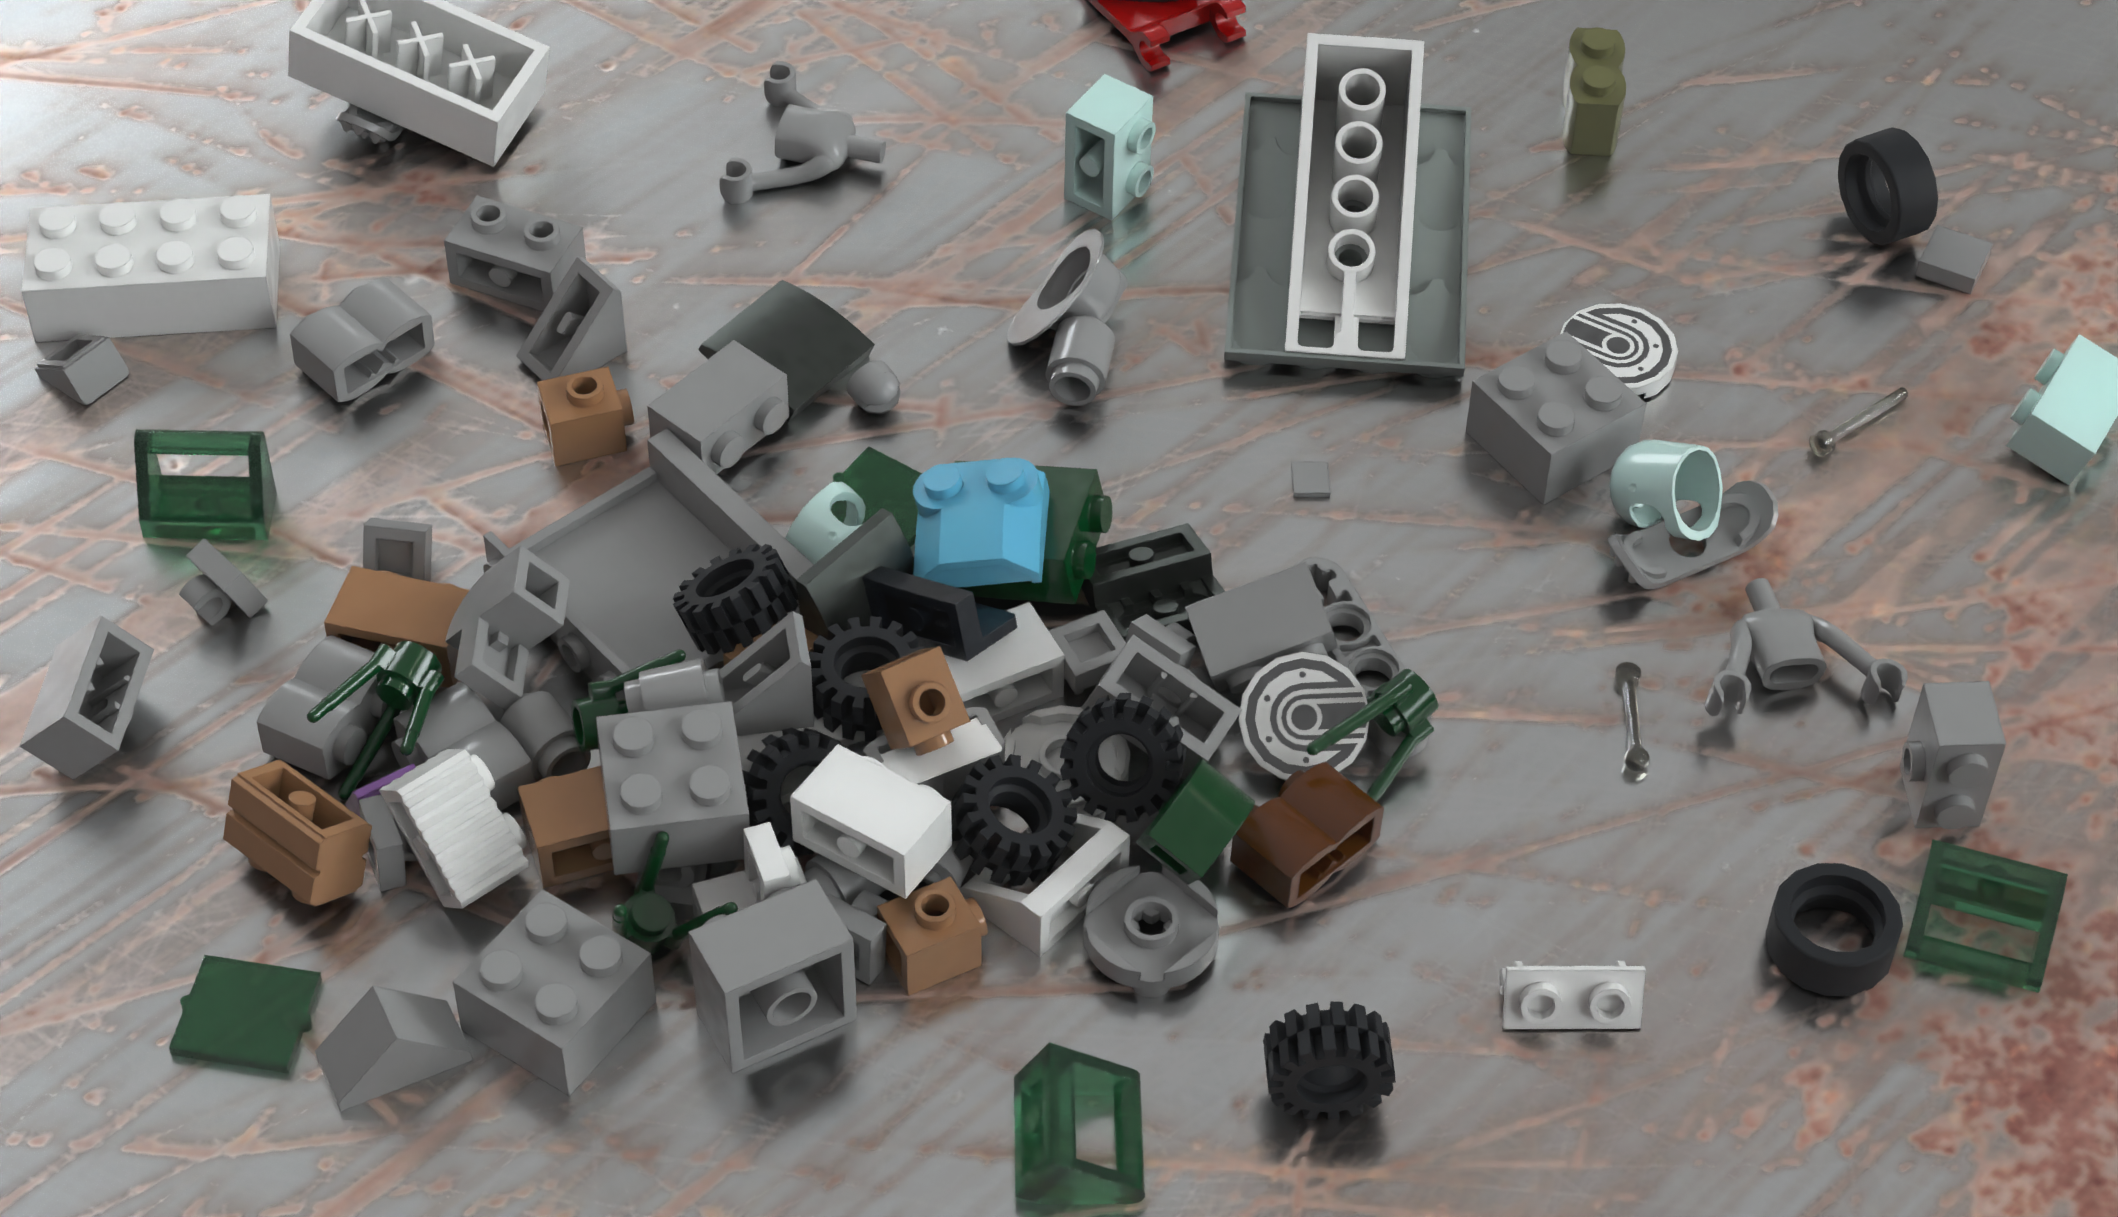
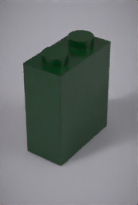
M955 460L954 463L970 462V461H956V460ZM1034 465L1037 470L1045 473L1050 489L1042 582L1032 583V581L959 587V589L973 592L974 597L1076 604L1084 579H1090L1093 576L1096 565V546L1101 533H1107L1110 529L1113 512L1112 501L1109 496L1103 494L1097 469Z

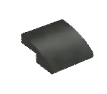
M781 280L704 341L698 350L709 359L731 341L735 340L787 374L789 418L786 420L789 422L866 359L875 344L829 305L805 290Z
M884 508L880 509L796 579L800 615L803 616L805 629L828 640L827 628L837 623L843 631L848 630V619L859 617L861 627L870 626V616L872 615L863 577L880 566L913 575V553L891 512Z
M1189 523L1096 547V565L1093 576L1090 579H1084L1081 587L1092 612L1096 613L1105 610L1124 640H1126L1130 623L1145 614L1165 627L1176 622L1194 634L1185 606L1225 592L1213 575L1211 552Z

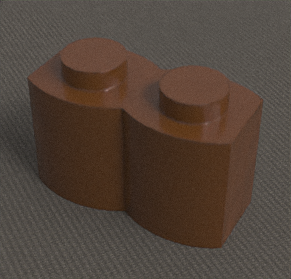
M1327 762L1319 763L1306 772L1298 770L1284 782L1278 797L1267 801L1260 807L1254 805L1250 814L1232 839L1230 861L1287 908L1294 907L1314 894L1334 872L1349 866L1380 837L1384 807Z

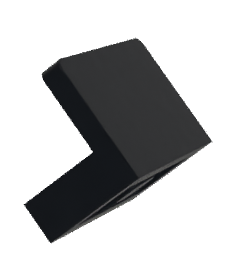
M883 566L878 567L863 577L871 615L873 617H882V628L888 629L892 621H896L903 625V636L912 631L919 638V647L924 646V649L940 646L944 655L968 662L1018 627L1014 613L976 603L974 594L970 591Z

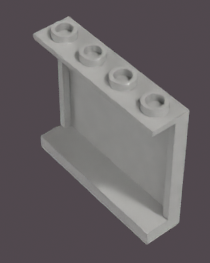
M668 428L647 440L650 463L648 468L515 546L508 548L492 531L483 535L487 563L483 565L484 573L516 548L523 546L570 579L564 626L549 637L558 645L559 651L568 666L575 672L583 670L594 682L612 679L678 649L686 653V658L683 662L703 658L707 670L715 668L720 670L724 667V653L722 649L715 655L707 654L706 650L703 652L699 651L673 605L675 603L673 600L674 594L681 591L679 588L684 580H693L692 573L699 567L704 569L710 567V560L720 556L723 560L729 557V551L739 547L743 553L749 545L758 544L760 548L765 544L771 545L773 549L777 550L795 586L796 579L814 565ZM799 605L797 609L794 611L798 614H800ZM624 689L615 693L617 699L625 698Z

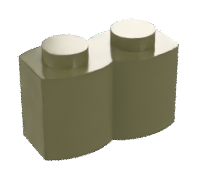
M1577 27L1571 35L1562 89V103L1565 108L1562 139L1565 148L1570 154L1610 157L1617 147L1626 95V81L1622 74L1625 43L1617 30L1599 27Z

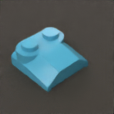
M1001 458L938 464L921 474L913 486V496L918 509L913 575L956 588L1032 581V583L1042 582L1050 495L1045 473L1037 470L1031 462L1025 459Z

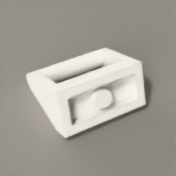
M1077 813V819L1072 825L1076 827V830L1067 844V847L1075 853L1030 894L1002 887L1011 879L1010 874H1007L1002 884L991 882L992 870L984 867L980 875L975 874L960 888V892L965 899L973 897L977 901L986 919L1041 957L1086 916L1088 897L1096 885L1111 873L1129 867L1130 835L1111 821ZM1029 827L1022 832L1025 834H1032Z

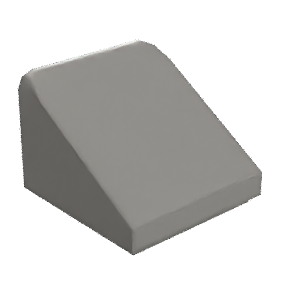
M77 334L40 361L37 367L34 368L41 378L83 405L94 402L129 374L128 367L110 337Z

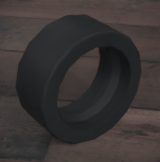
M1891 127L1857 138L1845 145L1839 157L1838 182L1847 215L1856 229L1869 242L1879 245H1886L1928 230L1936 217L1938 192L1936 177L1931 163L1919 142L1907 131Z
M1817 863L1802 868L1791 874L1778 888L1766 929L1768 953L1780 972L1801 988L1825 996H1852L1873 988L1889 973L1903 928L1900 904L1884 883L1865 870L1842 863ZM1814 907L1836 908L1851 913L1865 923L1874 936V940L1871 946L1855 952L1832 951L1817 946L1803 936L1794 923L1797 913Z

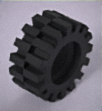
M758 544L749 545L743 553L740 547L729 551V557L723 560L720 556L710 560V567L707 569L699 567L692 573L693 580H684L679 586L681 591L675 593L673 597L675 602L673 605L697 649L701 652L706 650L707 654L715 655L720 649H722L724 654L734 652L736 645L739 643L744 648L754 643V637L759 634H765L772 628V625L785 618L788 612L795 611L799 605L797 603V588L777 550L767 544L761 548Z
M870 616V626L861 627L859 617L848 619V630L843 631L837 623L827 628L828 640L819 635L813 643L814 652L809 651L813 710L817 720L823 717L824 727L833 733L842 725V738L854 740L856 731H865V742H871L877 738L876 731L882 730V726L867 689L851 685L843 679L855 672L878 668L917 650L924 649V646L919 647V638L912 631L903 636V625L896 621H892L888 629L882 628V617Z
M1119 693L1115 700H1110L1109 695L1099 698L1093 707L1087 706L1067 733V738L1061 747L1060 758L1064 759V764L1060 769L1062 780H1070L1071 786L1069 791L1073 800L1075 801L1081 796L1087 802L1083 810L1092 816L1096 809L1106 812L1104 820L1115 823L1118 816L1122 815L1126 816L1127 823L1139 821L1142 813L1147 812L1150 817L1159 811L1164 801L1167 802L1174 793L1184 771L1182 767L1186 759V746H1181L1180 742L1184 734L1179 724L1174 727L1170 724L1169 720L1172 714L1165 707L1159 712L1150 707L1154 701L1153 699L1143 695L1139 702L1131 700V693ZM1124 734L1140 741L1148 754L1147 771L1139 778L1130 781H1121L1109 776L1103 770L1098 757L1100 744L1105 739L1113 735Z
M795 728L783 729V736L778 738L770 734L761 740L765 748L761 752L752 749L746 758L753 762L749 772L742 770L744 784L746 785L749 825L756 826L770 822L780 847L790 846L792 850L802 855L814 854V851L793 841L791 814L784 808L780 796L782 783L785 777L795 768L801 766L817 767L837 744L849 750L851 749L842 745L841 741L816 730L804 728V731H799Z
M1010 754L1004 764L999 755L991 756L985 764L980 761L972 768L951 800L952 841L961 840L954 853L960 861L969 855L973 857L975 861L971 865L970 870L977 875L981 874L984 867L992 870L991 882L1002 884L1007 874H1010L1012 886L1023 885L1028 877L1032 882L1041 879L1046 871L1049 872L1074 835L1076 827L1072 825L1077 819V809L1067 807L1073 797L1068 788L1059 792L1056 791L1055 787L1061 779L1053 771L1046 778L1038 774L1042 766L1041 763L1031 760L1027 768L1021 767V756ZM990 806L1004 807L1017 813L1028 824L1032 834L1019 833L1007 828L994 816Z
M1330 1001V1010H1320L1318 1003L1306 1005L1307 1014L1300 1015L1293 1009L1284 1014L1285 1023L1275 1020L1269 1026L1270 1033H1265L1263 1039L1268 1092L1271 1094L1272 1102L1277 1107L1284 1104V1112L1294 1116L1303 1109L1304 1119L1316 1120L1319 1112H1327L1328 1120L1340 1119L1339 1111L1348 1110L1351 1116L1362 1114L1363 1103L1375 1108L1382 1103L1381 1095L1389 1096L1393 1091V1083H1396L1389 1027L1387 1022L1382 1023V1017L1376 1011L1366 1015L1365 1006L1355 1003L1349 1011H1344L1343 1002Z

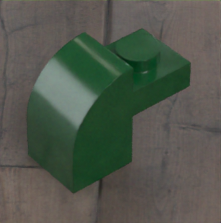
M1202 758L1185 780L1176 786L1169 800L1162 803L1158 811L1159 813L1136 843L1189 885L1204 876L1242 826L1253 809L1255 800Z

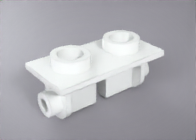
M1514 961L1512 967L1500 968L1499 972L1500 995H1504L1503 1029H1641L1645 966H1626L1625 961H1616L1615 966H1523L1522 961Z

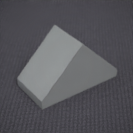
M576 257L516 357L541 380H547L598 369L627 352L621 291L586 259Z
M792 611L719 670L724 685L726 702L732 701L737 736L782 731L788 728L814 727L811 663L803 616Z
M372 986L315 1050L319 1065L340 1111L473 1060L469 1046L447 1000L378 986Z

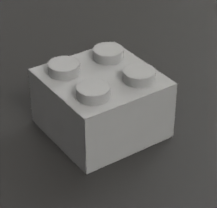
M1566 331L1472 381L1466 432L1539 502L1545 505L1612 468L1617 458L1628 446L1639 442L1646 403Z
M732 701L596 717L600 766L614 875L643 872L656 835L661 831L669 834V842L661 869L744 859L743 829L749 827V810Z
M817 879L794 888L777 890L763 901L729 915L721 914L715 916L701 927L689 931L697 1014L731 1073H735L857 1020L853 938Z
M544 889L540 890L453 981L461 1030L568 1096L576 1090L656 1002L651 953Z

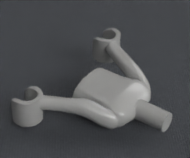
M776 61L770 68V78L764 81V94L767 101L776 107L787 106L781 117L775 137V157L802 164L790 168L752 174L751 164L747 160L733 157L726 163V175L721 176L719 179L720 193L728 203L741 204L752 197L753 191L798 185L821 178L831 171H836L847 157L881 164L885 156L886 142L855 136L856 129L853 118L848 112L823 108L796 91V70L794 66L784 61Z
M1758 578L1748 583L1745 589L1754 612L1745 614L1742 619L1735 622L1730 631L1731 649L1726 670L1720 671L1715 675L1705 701V709L1709 715L1718 716L1724 699L1735 705L1738 714L1743 713L1751 692V682L1745 676L1749 658L1755 665L1763 686L1768 689L1793 690L1816 683L1824 675L1827 668L1817 641L1832 648L1866 676L1860 693L1861 698L1867 704H1875L1881 688L1890 693L1893 702H1898L1908 676L1906 669L1900 663L1884 658L1876 660L1847 634L1830 622L1810 615L1804 610L1781 609L1769 581L1765 578Z

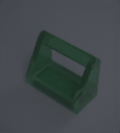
M136 429L134 452L138 514L143 538L268 540L277 491L263 431ZM157 454L248 456L249 477L162 475Z
M1933 839L1920 879L1903 957L2039 993L2068 874ZM1931 904L2036 931L2030 962L1924 935Z
M1049 1042L1014 1076L1015 1197L1037 1204H1133L1142 1201L1145 1198L1140 1073L1135 1069ZM1075 1096H1113L1116 1170L1076 1158Z

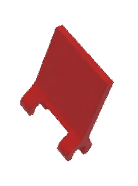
M1088 0L1129 40L1141 64L1148 71H1154L1170 65V58L1164 54L1160 44L1170 41L1171 35L1210 21L1218 37L1225 43L1246 36V30L1238 23L1235 17L1246 12V6L1242 0H1179L1167 2Z

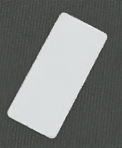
M974 718L970 720L971 722L950 730L954 741L932 752L917 756L914 748L911 747L893 749L880 755L884 760L882 764L886 769L918 784L1002 751V746L986 724L981 725L979 720Z

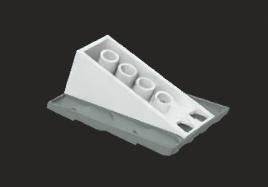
M1308 33L1302 96L1255 92L1245 93L1224 360L1237 361L1248 365H1266L1270 363L1298 365L1312 370L1344 368L1357 369L1370 374L1401 372L1415 373L1429 378L1464 377L1472 107L1421 104L1424 41Z

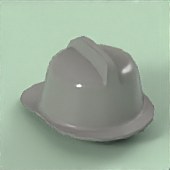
M1097 229L1086 230L1077 236L1062 252L1048 277L1014 317L1007 336V340L1014 346L1023 345L1037 338L1049 328L1057 330L1058 325L1069 317L1092 316L1103 323L1109 319L1127 287V278L1102 253L1104 238L1101 232Z

